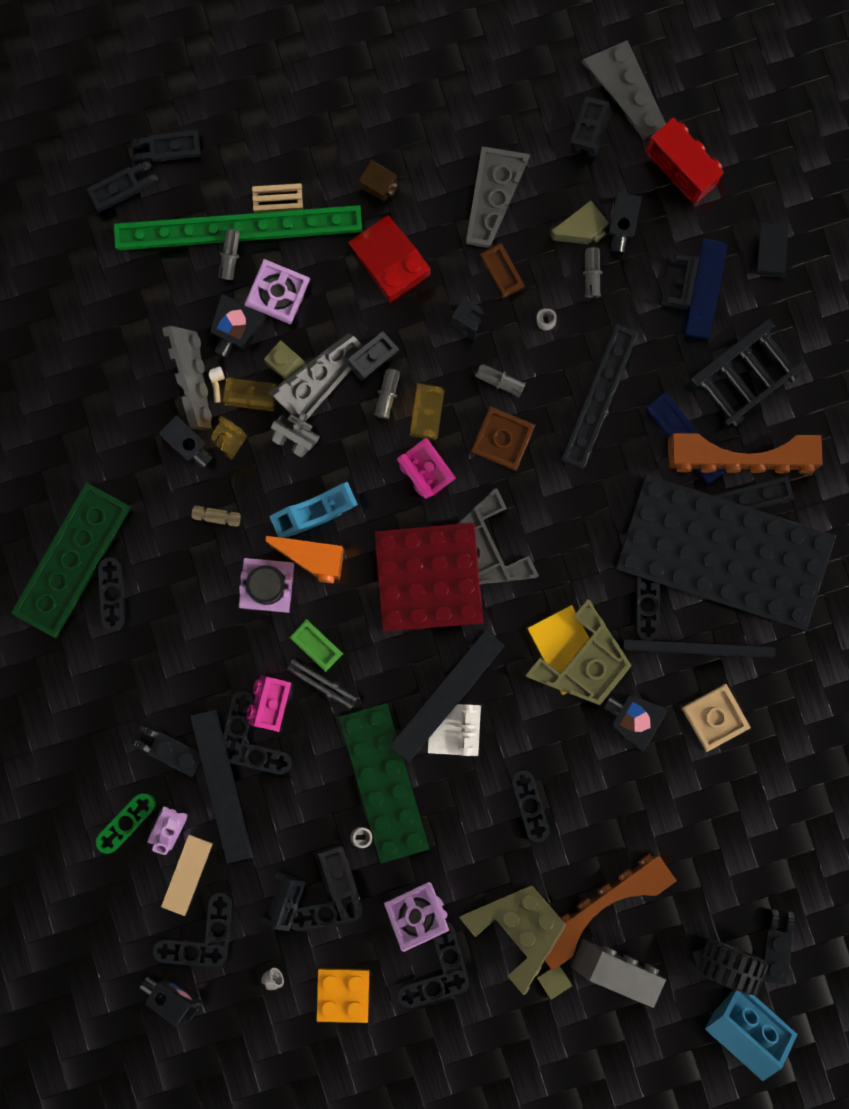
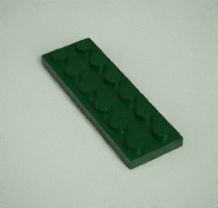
M86 482L11 614L57 638L131 507Z
M385 703L339 717L380 862L385 863L429 850L404 759L390 747L397 738L388 704Z

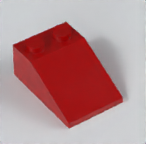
M389 215L348 242L389 303L430 276V267Z

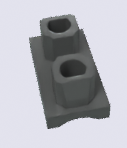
M302 413L299 418L292 414L289 418L281 415L277 421L273 422L271 427L274 430L271 440L279 445H284L288 438L294 441L295 444L292 451L299 457H303L318 442L320 436L311 432L313 426L305 422L308 417L305 413Z

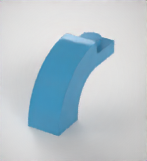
M348 482L310 500L288 506L269 517L278 537L286 538L330 521L358 504Z

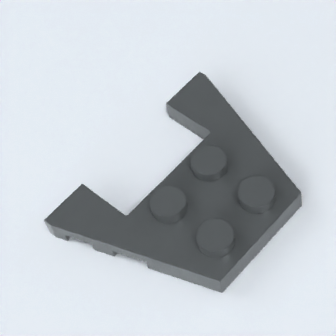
M497 488L458 523H475L480 585L537 578L539 575L530 556L511 565H504L483 521L507 509Z

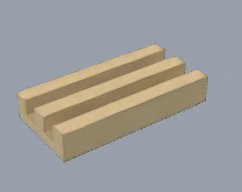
M301 184L252 187L254 213L303 210ZM297 191L296 194L258 196V194ZM298 200V203L259 205V202Z

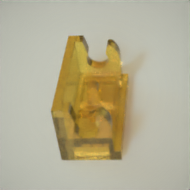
M228 377L226 379L223 402L228 406L274 411L276 400L269 392L277 387L278 384Z
M417 384L410 436L437 440L445 391L441 387Z
M221 416L219 418L220 423L212 434V440L215 441L218 435L221 434L217 440V447L222 446L221 450L232 460L247 437L241 428Z

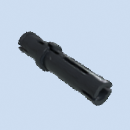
M293 658L286 670L287 673L292 674L326 695V699L329 701L333 699L348 708V710L353 708L358 699V696L340 687L339 682L330 681ZM302 672L308 674L309 676H311L312 678L316 679V680L319 681L320 683H317L316 681L312 680V679L309 678L308 676L304 675ZM324 685H326L327 687L331 688V689L334 690L335 692L341 694L343 697H341V696L337 695L336 693H334L333 691L327 689L326 687H324Z

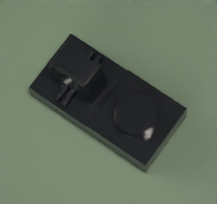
M382 331L352 355L346 363L351 368L353 374L363 381L394 356L399 349Z

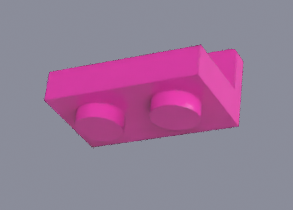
M427 438L397 458L401 471L411 478L416 492L425 499L434 496L456 479Z
M260 675L259 680L255 681L253 687V694L255 695L253 705L251 704L247 711L248 724L279 732L291 683Z

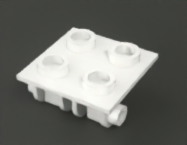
M457 704L429 738L428 753L478 756L481 706Z

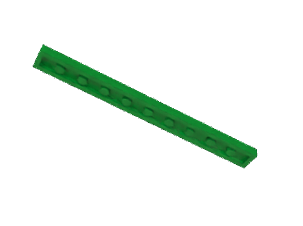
M358 205L114 224L115 248L118 251L224 243L227 229L238 230L240 232L239 241L362 232L361 207Z

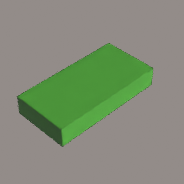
M307 619L289 637L325 672L343 655Z

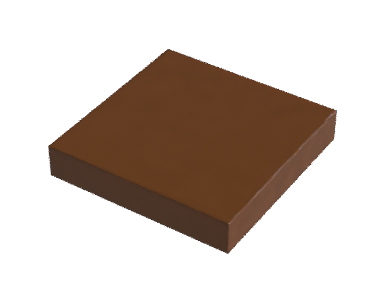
M489 406L470 453L517 471L535 425Z

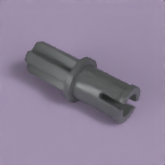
M227 229L224 248L220 252L219 278L234 279L235 264L237 258H239L237 247L240 232L238 230Z
M589 247L585 250V271H583V275H585V297L594 298L595 296L597 298L601 297L600 275L603 274L600 271V250L596 247Z
M484 364L479 366L476 373L477 378L496 386L497 390L501 388L517 397H520L526 384L506 375L505 371L501 373Z
M395 369L386 370L381 390H378L380 395L374 416L389 419L393 399L397 398L395 392L400 377L399 371Z

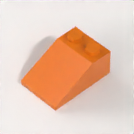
M266 536V542L271 547L315 577H318L319 582L334 583V579L340 580L344 554L342 546Z

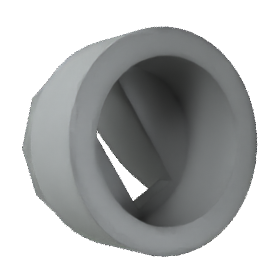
M551 309L540 310L537 314V325L544 331L553 329L556 324V313ZM543 317H547L548 323H544Z
M358 827L351 833V842L356 847L366 848L372 842V833L367 828ZM356 835H366V839L355 838Z
M272 968L263 974L261 982L265 984L267 990H276L283 986L284 978L279 969Z

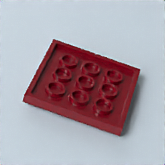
M475 523L375 532L383 632L484 623Z

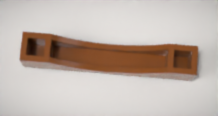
M673 433L668 439L669 468H676L677 472H690L692 469H701V472L710 473L715 472L716 469H726L728 473L741 472V469H750L751 473H763L766 469L775 470V473H788L790 470H799V473L808 474L814 473L817 468L823 465L821 435H796L789 442L776 449L753 454L735 453L719 448L699 434Z
M650 853L638 861L639 866L634 870L626 869L618 875L619 880L613 885L607 883L597 891L598 896L591 901L589 898L583 900L576 906L578 910L573 914L569 915L566 913L560 917L566 924V927L551 953L545 959L552 971L574 955L576 944L584 928L602 909L628 897L641 895L657 896L677 881L659 855L654 854L652 856Z

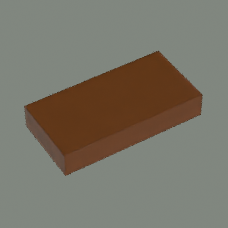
M502 243L479 254L502 299L524 288L525 285Z

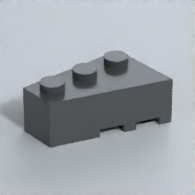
M582 939L570 966L572 969L593 983L654 1008L666 979L658 975L659 969L648 964L642 967L637 964L638 960L624 954L621 957L616 955L617 951L603 945L601 948Z

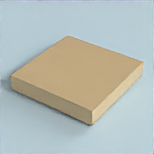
M723 684L681 707L705 752L751 728L727 684Z

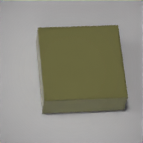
M560 966L553 971L549 968L537 976L551 1000L572 987Z

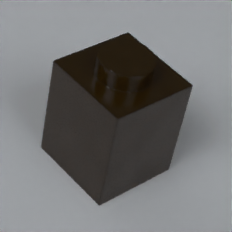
M371 160L359 179V188L385 202L388 196L393 197L398 188L396 183L397 175Z

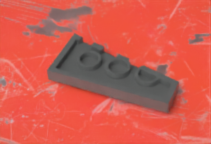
M628 40L583 59V65L592 72L595 80L600 86L605 88L612 101L625 113V117L644 140L652 137L666 124Z
M482 147L466 244L486 248L491 247L528 163L530 154Z
M174 326L162 328L164 337L169 336L172 348L168 349L170 358H175L178 367V373L175 374L177 384L184 389L185 394L181 398L189 427L196 430L212 429V415L208 407V389L204 380V363L201 359V341L198 332Z
M348 333L271 390L269 394L290 415L292 414L299 418L302 413L308 415V419L351 370L346 361L359 351L363 345L353 335Z

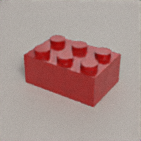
M673 117L651 137L645 153L695 205L716 187L724 171L720 162L714 157L711 158L705 152L704 145L699 140H694L688 134L689 130L681 121L677 122Z

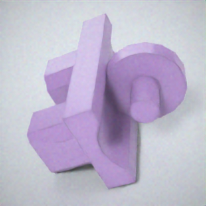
M163 806L147 843L153 844L152 851L167 855L168 851L172 850L187 820V814L177 813L175 810H170Z

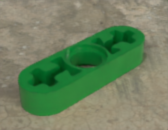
M148 793L135 796L97 836L96 846L98 850L104 854L116 851L155 810L156 802L154 797ZM139 799L142 801L148 799L149 803L147 806L149 810H141L137 814L141 817L138 821L136 815L128 810L132 808L135 811L140 806ZM123 816H128L133 821V826L128 831L122 830L119 826V820ZM114 826L116 832L124 837L121 839L119 835L116 836L112 841L113 848L111 846L105 848L103 846L105 842L103 837H110L115 832L111 830V827Z

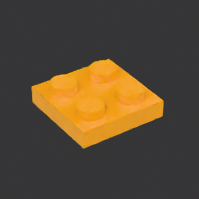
M319 968L317 1022L368 1023L369 969Z

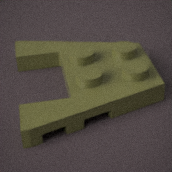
M587 599L573 616L574 619L592 633V636L561 674L539 658L525 676L600 705L630 669L631 664L610 634L602 618L596 612L591 601Z
M533 886L515 892L460 917L475 937L494 920H497L523 951L527 959L508 975L523 995L528 992L531 982L538 975L541 965L547 955L551 953L566 927V924Z

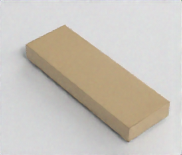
M190 834L188 835L162 903V908L183 916L186 915L213 843Z

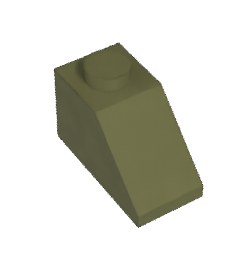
M590 201L553 229L550 237L553 241L588 245L594 240L597 243L607 235L606 230L609 222L593 202Z
M281 340L264 358L266 365L284 380L306 365Z

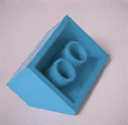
M734 989L714 1011L705 1028L706 1031L762 1081L782 1069L798 1035L754 995H748Z

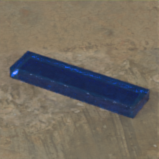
M704 239L702 242L685 336L705 340L710 339L728 243Z
M666 392L646 407V410L669 438L673 433L700 435ZM695 469L707 485L726 471V469H716L715 472L705 473L701 472V469Z

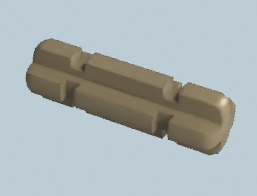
M194 506L191 514L195 520L202 521V519H205L207 522L224 525L228 523V525L236 527L239 526L241 520L239 513H228L225 510L213 508L204 509L201 506Z

